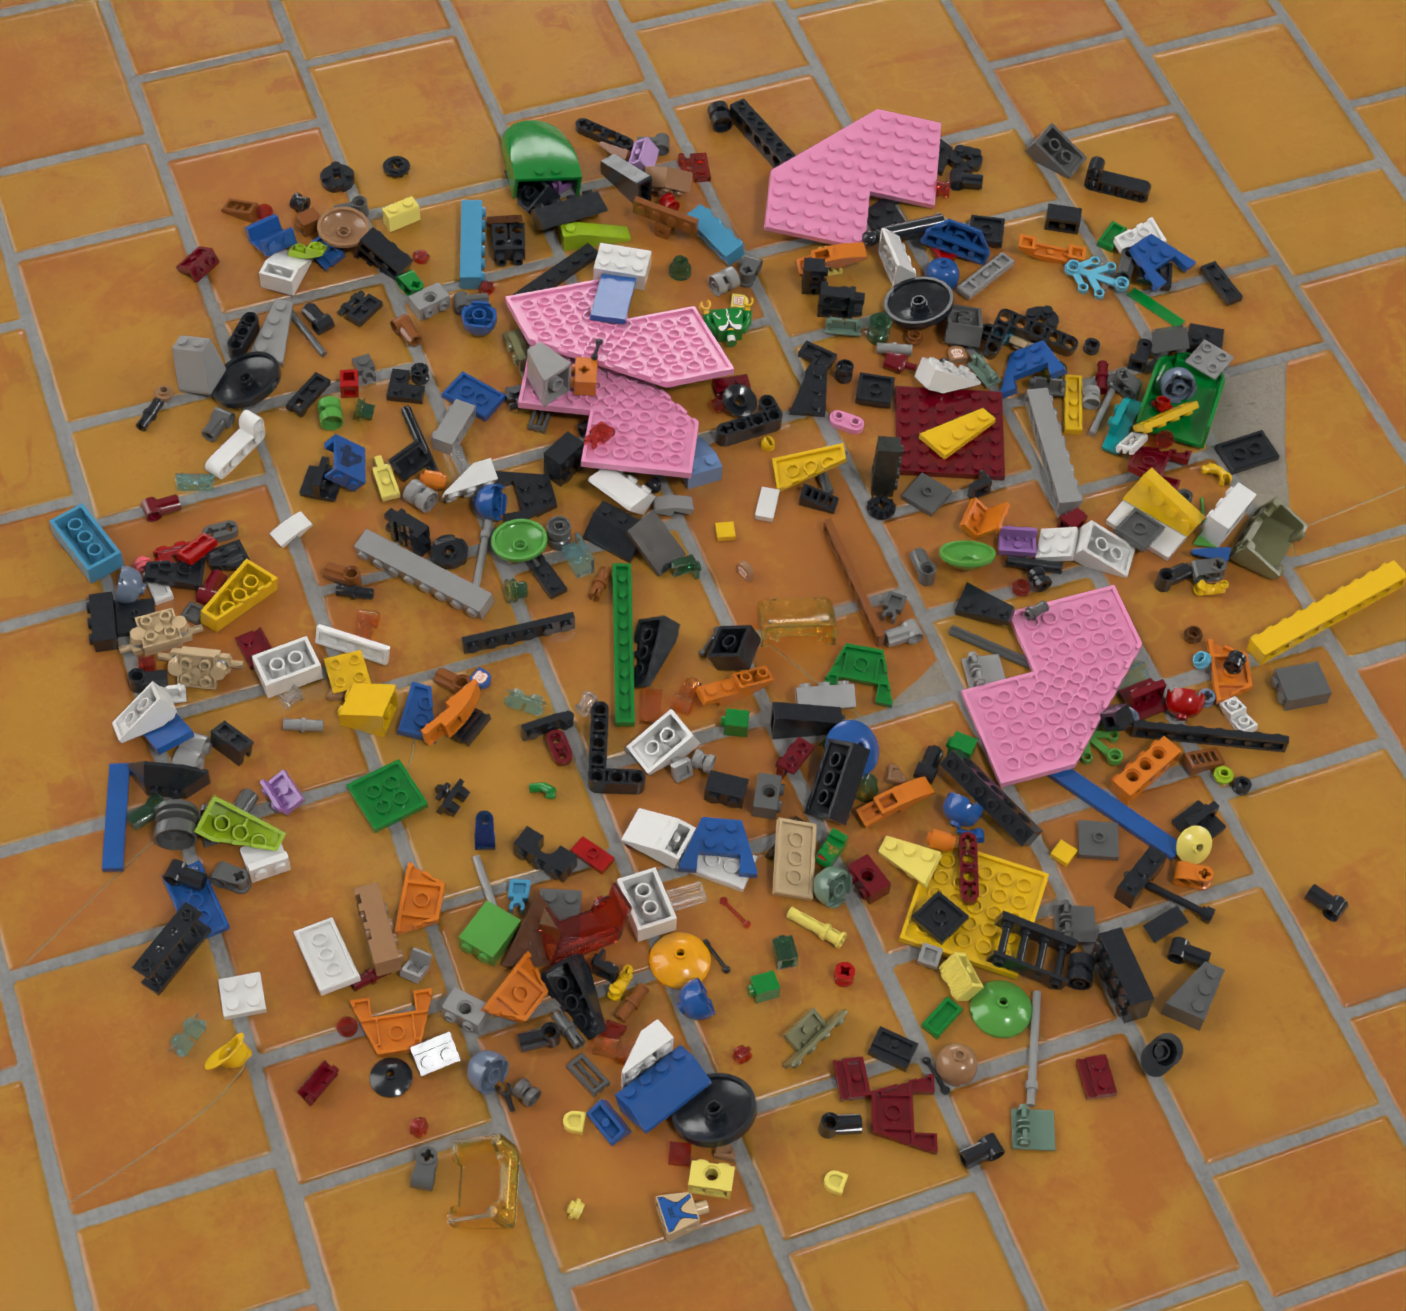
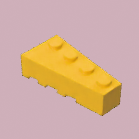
M1153 468L1147 471L1123 498V500L1186 537L1206 518Z
M246 558L201 610V623L217 633L278 589V577Z

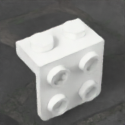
M282 844L277 851L243 846L240 849L252 883L291 870L288 854L286 851L284 852Z

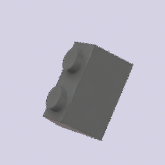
M1186 324L1151 329L1154 353H1158V356L1169 354L1168 351L1173 350L1176 353L1186 352L1187 348H1190Z

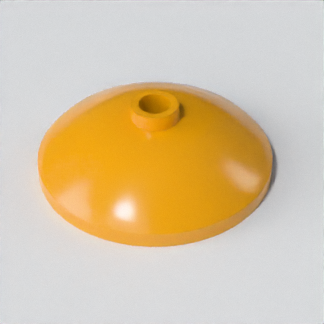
M676 932L667 934L660 938L650 951L649 966L653 976L662 985L672 989L681 990L684 984L696 978H699L702 982L710 970L711 956L707 946L698 937L689 933ZM681 952V953H683L684 955H683V956H679V955H677V953Z

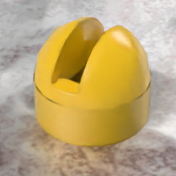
M771 436L762 438L761 449L765 452L773 451L775 448L774 438Z

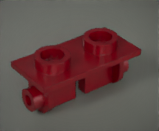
M324 1060L299 1088L297 1093L309 1106H312L338 1076L339 1069L335 1065L331 1067Z

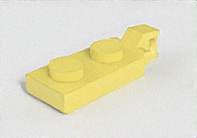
M381 455L375 456L376 467H372V471L382 502L400 498V491L391 465L384 464Z

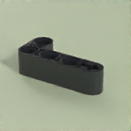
M1095 156L1091 158L1084 182L1086 189L1139 203L1148 200L1151 190V184L1148 181L1105 171V160L1102 157Z
M771 395L761 396L757 413L719 424L716 430V443L721 447H727L778 431L781 428L783 414L774 397Z

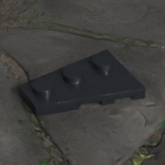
M809 365L789 415L825 417L827 365Z
M200 558L193 565H189L184 561L171 562L170 560L147 562L144 581L198 590L202 586L206 558Z
M968 582L955 608V615L1007 626L1010 625L1015 613L1014 606Z

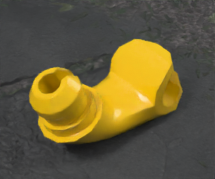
M1210 462L1201 467L1202 474H1215L1220 478L1219 486H1224V482H1227L1228 485L1231 484V474L1222 467Z
M1200 580L1193 588L1197 596L1219 595L1226 592L1229 584L1226 580H1221L1216 584H1207L1204 580Z
M631 965L623 966L616 981L610 984L607 997L611 1000L619 1001L622 998L624 991L633 978V968Z

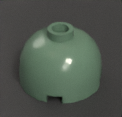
M827 867L817 874L814 879V894L822 904L833 909L837 908L846 900L843 899L846 892L850 893L852 875L839 867Z

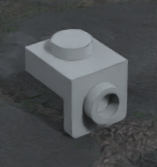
M414 947L411 951L410 959L400 971V976L418 984L429 971L432 955Z

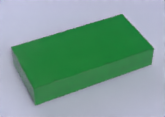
M1112 221L1098 240L1096 246L1112 253L1116 247L1113 243L1114 238L1127 231V227Z
M947 996L921 1024V1028L938 1040L963 1012V1008Z

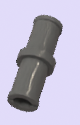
M559 1010V1013L556 1011L551 1018L561 1029L560 1033L562 1036L569 1040L575 1050L578 1049L577 1045L579 1048L584 1046L585 1040L576 1030V1025L570 1022L563 1010Z

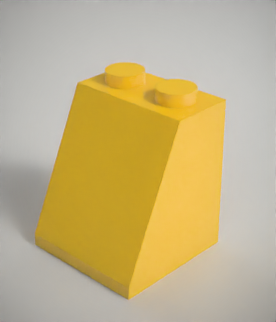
M353 683L351 689L347 690L343 706L341 705L338 709L337 716L339 717L340 725L385 738L398 708L396 685Z

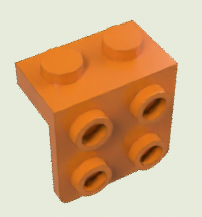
M976 497L972 498L959 527L973 540L985 537L991 533H997L1003 526L1002 524L1008 514L1010 504L1004 502L987 508Z

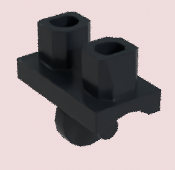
M459 779L451 791L449 790L451 785L448 782L444 785L438 784L435 787V792L437 793L435 798L438 801L445 798L436 811L437 813L442 815L445 812L452 817L455 816L461 806L452 801V799L456 797L461 802H464L470 794V791L462 786L465 781Z

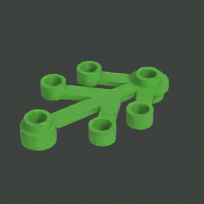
M1101 720V725H1098L1080 761L1085 765H1089L1092 762L1091 743L1107 757V762L1110 765L1117 766L1122 762V751L1117 748L1109 749L1099 739H1107L1110 743H1116L1119 738V732L1101 731L1104 728Z

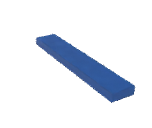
M129 763L109 764L102 860L103 872L124 871L130 784Z

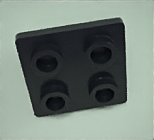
M322 456L319 466H308L299 492L300 496L331 502L336 501L341 485L325 478V474L332 469L329 457Z
M1198 800L1171 821V824L1180 833L1190 826L1204 827L1209 831L1212 839L1226 828V825L1216 817L1220 806L1215 801L1207 805Z

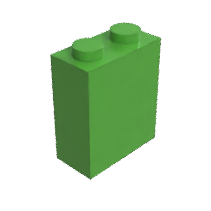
M486 901L459 936V947L463 952L476 956L483 964H490L494 967L515 939L521 927V920L493 903Z

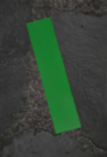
M1135 287L1127 294V296L1173 326L1182 325L1185 322L1184 319Z

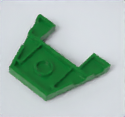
M846 643L830 672L825 677L824 682H830V685H837L838 680L877 686L875 705L892 708L893 701L884 650Z

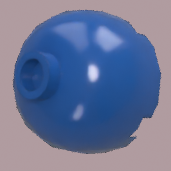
M940 257L928 264L925 277L942 280L951 289H954L958 285L959 269L953 260Z
M485 301L471 302V305L465 306L462 310L464 328L475 336L489 334L497 323L496 309Z
M502 484L485 485L479 489L474 497L473 504L479 515L484 519L491 521L502 520L500 516L505 514L507 507V495L502 492V489H505Z
M948 793L943 804V813L950 820L949 825L960 829L961 826H973L978 822L984 811V808L975 802L973 806L968 798L956 793Z
M699 978L692 979L684 984L679 994L680 1002L677 1003L682 1014L686 1013L689 1018L696 1021L708 1019L716 1014L712 1001L706 994L707 990Z

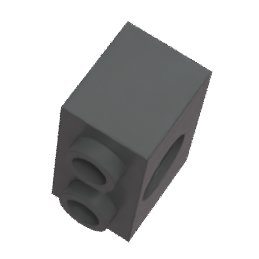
M758 772L752 816L775 820L776 813H781L782 801H779V795L783 796L785 784H781L782 776Z

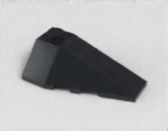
M505 169V170H504V173H505L506 178H507V180H508L507 171H506V169ZM544 181L518 182L516 195L518 205L529 214H531L530 210L535 208L534 205L540 203L548 205L551 204L550 200L561 197Z

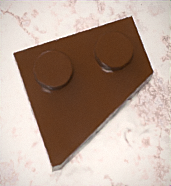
M521 214L486 217L487 224L508 223L509 226V223L523 222Z

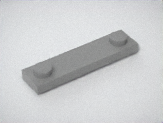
M1001 252L957 286L956 291L967 300L972 299L1010 269L1015 261Z

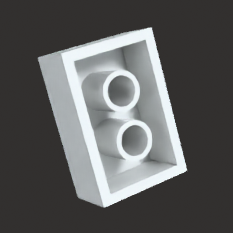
M600 243L594 265L593 280L600 279L602 274L636 278L634 289L645 290L651 267V251Z
M1239 482L1234 488L1231 486L1225 493V497L1221 498L1215 507L1217 508L1212 509L1207 515L1205 522L1201 526L1203 530L1200 536L1214 546L1219 547L1245 516L1257 494Z
M307 636L252 656L254 670L268 698L323 678L321 664Z
M656 867L617 879V893L637 942L676 930L677 917Z

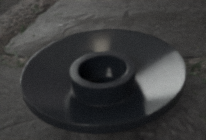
M730 385L723 393V405L734 416L744 417L750 415L757 407V398L754 392L745 385Z
M385 1058L374 1065L370 1073L372 1089L378 1095L386 1098H394L404 1094L412 1083L411 1068L405 1061L399 1058ZM393 1072L394 1075L389 1077L387 1073Z

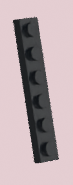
M587 243L512 295L557 287L595 261L598 250Z
M573 612L465 636L462 637V649L464 654L475 653L479 650L493 649L497 646L510 645L523 640H532L533 638L549 636L553 633L567 632L575 629V616Z

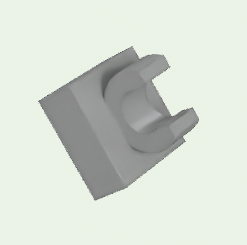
M677 756L671 759L672 778L676 783L693 776L691 760L688 757L680 759Z
M923 942L917 964L937 970L943 949Z

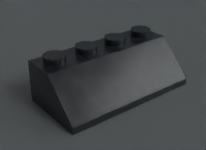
M592 189L582 191V195L576 196V193L568 195L566 200L560 201V198L550 200L551 204L544 205V203L534 205L535 208L530 210L535 230H544L608 210L598 191L592 192Z
M828 738L804 813L832 823L846 825L871 750L854 742Z

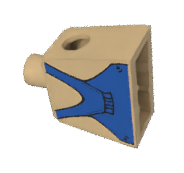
M691 1192L658 1195L655 1198V1206L667 1243L698 1229L700 1225L699 1215L709 1213L707 1201L703 1200L694 1203Z

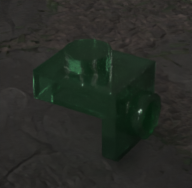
M693 554L679 557L672 561L671 573L674 577L692 572L695 580L699 579L702 569L700 562L695 560Z

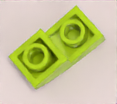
M311 242L307 247L304 244L297 243L291 246L288 256L303 259L323 256L328 246L323 245L321 242Z

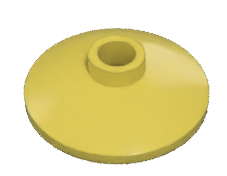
M1196 825L1186 828L1177 840L1176 851L1178 857L1182 861L1193 864L1201 863L1208 857L1211 851L1212 837L1204 827Z

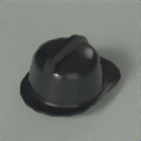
M1163 1033L1157 1036L1142 1051L1140 1059L1143 1070L1152 1077H1161L1166 1074L1182 1058L1183 1044L1181 1040L1171 1033Z

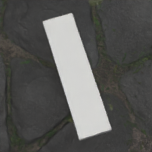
M321 624L316 627L315 643L345 653L362 650L364 659L387 665L389 662L390 646Z

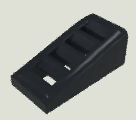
M804 484L799 498V505L834 514L839 498L811 485Z

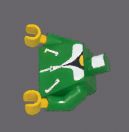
M744 297L743 305L745 310H743V307L714 309L710 310L709 313L708 309L711 307L709 300H707V308L703 306L702 301L699 304V308L704 312L702 314L703 320L713 336L716 337V340L718 342H726L728 347H734L737 341L742 340V334L747 333L751 326L752 310H750V307L753 305L754 300L751 297V303L746 304Z

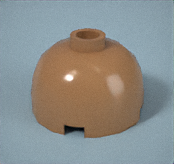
M951 1043L944 1046L939 1052L935 1068L941 1080L948 1085L956 1087L960 1086V1084H968L974 1079L977 1072V1056L973 1049L967 1045Z

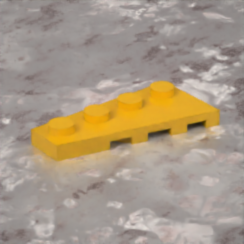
M981 408L919 434V439L945 460L992 426L996 418L984 408Z
M840 443L772 458L777 489L782 492L846 463L847 458L844 444Z

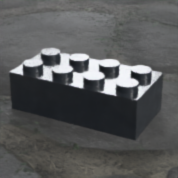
M1122 927L1099 933L1091 955L1095 958V964L1097 963L1100 969L1099 975L1101 980L1105 981L1108 987L1107 992L1110 999H1113L1115 1002L1117 1015L1122 1018L1124 1023L1147 1017L1155 998Z

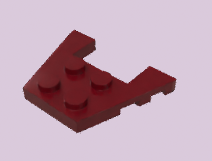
M1141 446L1131 456L1127 471L1142 477L1153 468L1178 491L1181 480L1163 475L1168 461L1188 465L1192 451L1185 450V453H1179L1177 449L1159 451L1158 447Z
M934 1074L926 1075V1077L920 1079H911L909 1082L900 1085L894 1084L871 1091L872 1135L937 1155V1133H915L913 1095H934Z

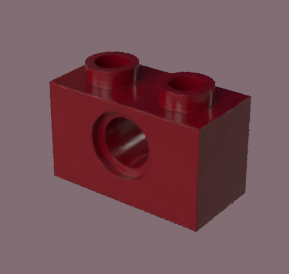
M868 854L848 865L847 871L852 875V885H855L860 897L866 900L869 905L889 894L890 881Z

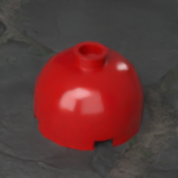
M1174 688L1173 692L1168 689L1166 694L1167 710L1176 716L1177 720L1188 721V718H1194L1202 711L1205 695L1203 693L1200 696L1196 695V690L1187 688Z

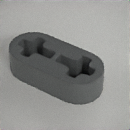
M231 520L206 526L202 533L204 532L207 535L213 533L214 536L211 537L215 538L218 543L234 539L239 533L236 522Z

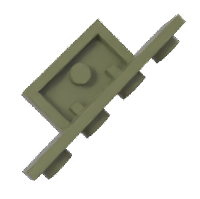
M520 329L503 333V337L506 341L508 352H511L513 363L517 366L523 379L527 361V350L529 348Z
M811 1008L783 1035L795 1050V1053L782 1066L785 1069L792 1067L795 1069L803 1062L802 1058L806 1054H811L817 1048L816 1044L820 1040L823 1041L830 1036V1030L834 1026L838 1027L845 1021L844 1016L848 1011L846 1009L837 1011L825 1022L815 1008Z

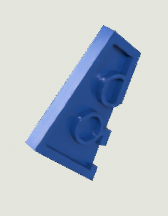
M412 682L397 734L424 741L421 729L434 720L431 686Z

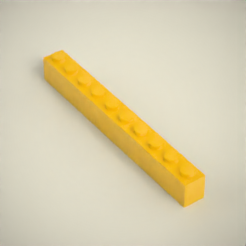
M1394 560L1388 564L1383 563L1377 570L1367 572L1364 577L1354 579L1346 587L1341 586L1335 593L1325 595L1318 602H1312L1306 609H1300L1293 616L1283 618L1275 626L1267 627L1264 632L1254 634L1250 637L1246 650L1262 665L1400 589L1406 582V572Z

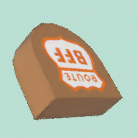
M952 346L948 350V359L951 363L967 362L968 356L961 346Z
M744 560L736 565V572L748 583L751 582L754 577L752 566Z

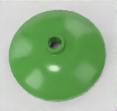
M529 519L507 521L501 524L491 537V545L495 554L511 562H525L534 559L545 550L548 541L545 529L539 523Z
M959 540L944 544L940 548L939 555L947 564L957 569L971 571L993 562L996 552L994 548L982 542Z
M995 980L983 984L984 988L975 994L970 1002V1015L975 1025L985 1034L995 1038H1011L1022 1033L1029 1025L1032 1017V1005L1027 994L1020 987L1008 981ZM1000 1001H1004L1006 1004L1002 1005Z

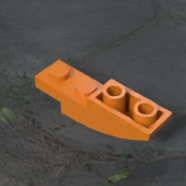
M862 242L830 245L811 250L810 255L804 256L805 258L825 259V266H828V268L834 266L835 269L868 259L865 244ZM804 257L796 259L801 277L803 274Z
M766 665L732 673L729 679L698 686L695 692L703 706L714 703L722 706L761 690L771 684L774 678Z
M473 679L459 692L451 696L445 702L447 709L421 729L426 744L431 746L444 734L449 738L452 737L465 724L474 711L481 694L476 679Z
M920 777L873 797V801L856 809V813L864 827L868 828L897 811L902 812L932 796L935 792L926 777Z

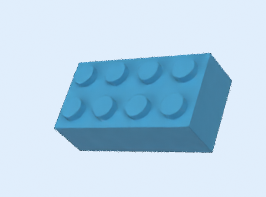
M83 503L49 520L53 535L91 584L124 565L120 550Z

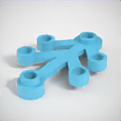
M1093 256L1080 263L1077 260H1070L1064 266L1065 273L1074 277L1078 285L1077 291L1080 294L1088 292V284L1084 283L1081 275L1087 277L1094 290V298L1097 300L1103 299L1105 291L1097 281L1114 286L1118 292H1124L1128 289L1129 280L1126 277L1121 276L1115 280L1101 275L1105 272L1109 274L1116 271V264L1114 262H1108L1106 265L1098 267L1100 258ZM1091 266L1092 268H1095V269L1087 270V269H1084V268Z

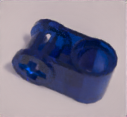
M480 811L475 818V850H495L493 815L489 811Z

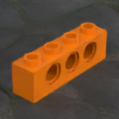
M1165 736L1159 741L1157 739L1154 740L1146 752L1143 750L1137 756L1136 761L1133 763L1129 762L1121 774L1117 773L1113 776L1109 791L1124 804L1128 805L1179 760L1182 750Z

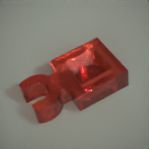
M600 421L589 431V435L584 438V445L592 443L591 449H596L599 442L605 444L615 435V429Z

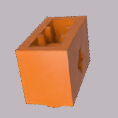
M576 357V364H572V375H575V377H571V388H574V395L596 396L597 360H592L588 357Z

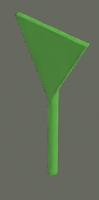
M1201 497V513L1205 516L1204 498ZM1202 530L1193 544L1195 546L1217 548L1200 536Z

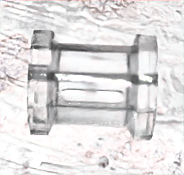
M293 685L288 692L278 695V699L284 708L289 710L291 705L299 700L302 701L304 695L298 686Z
M583 691L581 694L582 698L579 704L575 705L574 709L579 715L588 717L591 714V707L598 701V697L590 691Z

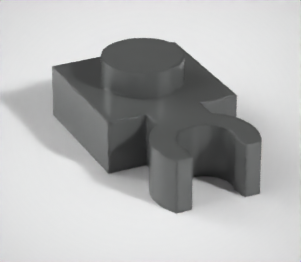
M369 354L352 358L354 368L358 369V376L362 375L365 384H367L368 377H372L376 381L375 366Z
M889 591L883 604L882 621L885 620V617L890 616L892 617L891 623L894 624L897 614L901 615L907 596Z

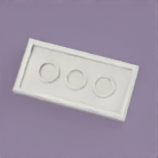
M1123 500L1106 519L1105 524L1115 529L1135 506ZM1150 516L1165 526V530L1151 544L1148 550L1168 561L1187 537Z
M685 851L683 852V854H682V856H681L680 860L678 861V863H677V865H676L675 868L678 869L679 863H680V861H681V859H682V857H683ZM698 855L696 873H691L740 892L744 891L749 880L748 877H739L740 858ZM753 855L754 862L756 864L758 856Z
M333 917L294 931L296 941L321 996L361 981Z

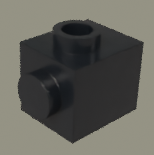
M1128 703L1113 704L1100 713L1106 732L1126 730L1128 725L1134 721Z

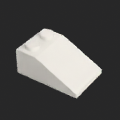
M1092 520L1080 527L1073 560L1084 567L1126 578L1136 547Z
M152 681L112 722L118 740L123 743L164 726L175 717L177 709L170 694Z
M670 709L626 747L650 775L672 764L671 759L677 756L680 759L685 757L701 743L680 717Z

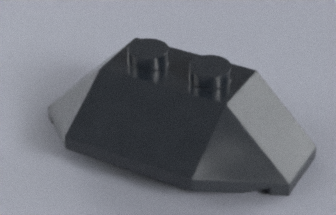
M149 761L129 763L128 765L133 780L146 795L154 798L187 799L211 782L209 770H201L189 765Z

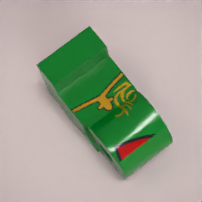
M832 828L827 840L815 858V863L825 868L832 867L847 847L849 836Z

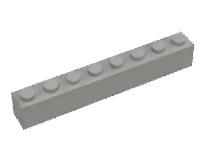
M1048 388L1028 389L1024 402L1057 514L1067 513L1077 507L1079 508L1080 504L1083 503L1082 494L1078 492V480L1074 478V467L1072 464L1070 465V454L1065 448V437L1061 435V423L1057 421V410L1053 408V396L1049 394Z
M368 529L364 531L354 545L357 556L361 560H368L375 567L388 570V573L392 576L403 578L407 584L418 586L424 593L428 594L430 592L434 594L438 600L449 602L452 607L457 610L462 609L466 611L472 618L478 617L483 620L495 602L492 593Z

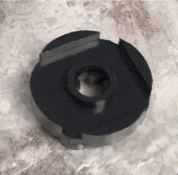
M960 144L951 151L949 157L950 166L952 165L954 169L960 168L965 173L970 174L973 171H979L983 161L980 149Z
M332 162L331 165L325 167L320 173L323 188L332 193H337L340 190L342 192L348 191L354 185V171L349 166L340 164V162Z
M1036 306L1027 309L1026 317L1036 321L1043 320V324L1055 329L1058 328L1059 318L1051 306ZM1033 330V333H1036V335H1040L1038 331Z
M452 534L438 537L430 548L432 561L445 570L465 565L468 557L467 543L461 537L460 539L455 538V535ZM448 549L454 551L452 554H446Z

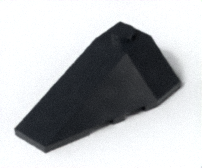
M665 615L639 619L634 636V642L637 644V651L634 652V657L637 659V665L634 667V688L636 689L650 687L676 643L680 624Z
M583 953L567 956L540 974L552 999L555 998L559 1002L560 1008L574 1019V1024L589 1040L606 1031L592 972Z

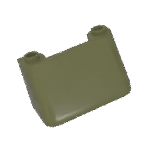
M1275 497L1259 506L1251 514L1233 544L1229 558L1233 562L1271 580L1278 579L1284 573V566L1281 564L1282 559L1293 542L1304 538L1308 525L1278 497Z

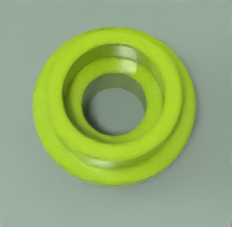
M1219 766L1215 769L1214 779L1218 784L1226 785L1233 780L1234 774L1230 768Z

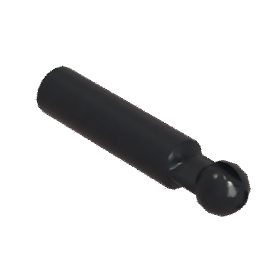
M936 214L884 226V228L898 235L900 240L924 235L926 229L945 221L942 214ZM881 230L865 231L862 234L865 246L872 247L879 243Z

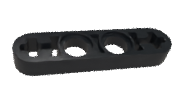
M580 118L576 121L577 133L596 142L602 141L632 152L634 142L631 138L586 118ZM600 131L601 134H594L593 132ZM613 137L615 140L610 141L608 138Z

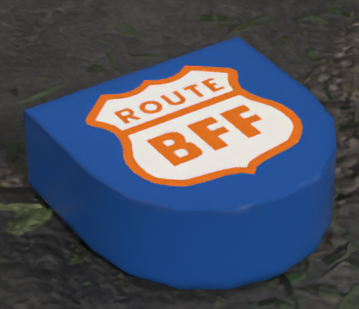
M478 667L470 676V681L473 679L477 680L479 689H486L491 684L490 673L481 667Z

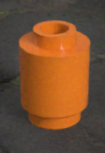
M425 469L424 473L421 472L419 481L431 489L445 490L447 475H444L443 472Z
M933 829V832L928 831L926 843L929 844L930 849L946 853L947 851L953 852L956 836H952V833Z

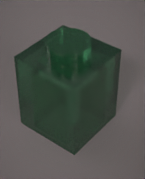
M780 935L772 939L771 950L777 970L797 966L798 953L793 936Z

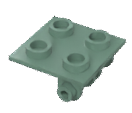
M1020 1104L1019 1108L1011 1109L1012 1149L1055 1151L1054 1110L1029 1109L1027 1104Z

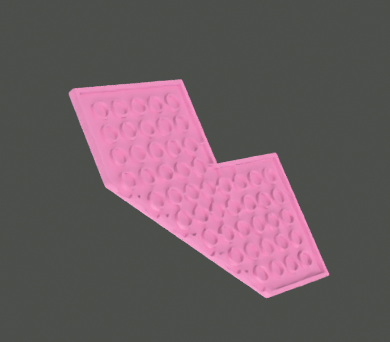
M877 109L772 169L769 178L764 230L831 245L854 242L863 243L862 234L867 229L870 195L933 209L936 198L941 123Z
M600 279L505 297V303L528 344L536 345L541 341L556 353L575 359L576 357L591 358L596 348V339L600 338L603 340V344L600 345L597 353V366L666 388L734 374V367L695 306L628 318L627 316L625 324L590 320V314Z
M559 354L571 363V377H575V375H572V364H576V359ZM526 361L518 408L589 415L581 467L682 478L692 477L699 421L695 418L692 419L681 405L675 404L663 389H658L654 383L597 366L596 396L574 395V388H571V390L544 407L527 377Z
M1115 585L1047 602L1049 610L1039 615L1034 621L1026 619L1024 615L1026 608L1015 610L1010 623L1032 672L961 690L962 698L1000 788L1073 769L1077 765L1101 721L1100 713L1109 707L1142 647V641Z

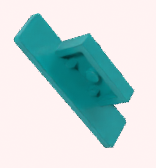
M1126 397L1122 399L1120 404H1116L1113 412L1115 415L1109 418L1107 423L1109 431L1101 449L1116 455L1119 454L1116 452V446L1128 435L1139 413L1141 402Z

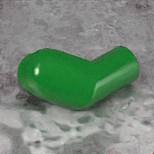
M546 782L529 783L530 793L545 792L547 799L556 798L555 792L557 790L554 786Z

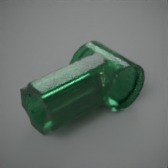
M155 794L150 796L146 804L126 815L134 830L137 831L155 820L154 808L164 801L161 795Z

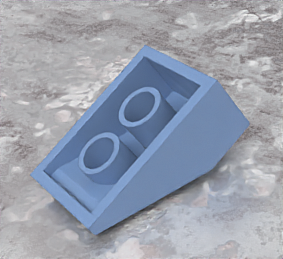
M702 437L697 438L692 477L682 478L687 490L722 479V464L716 452Z

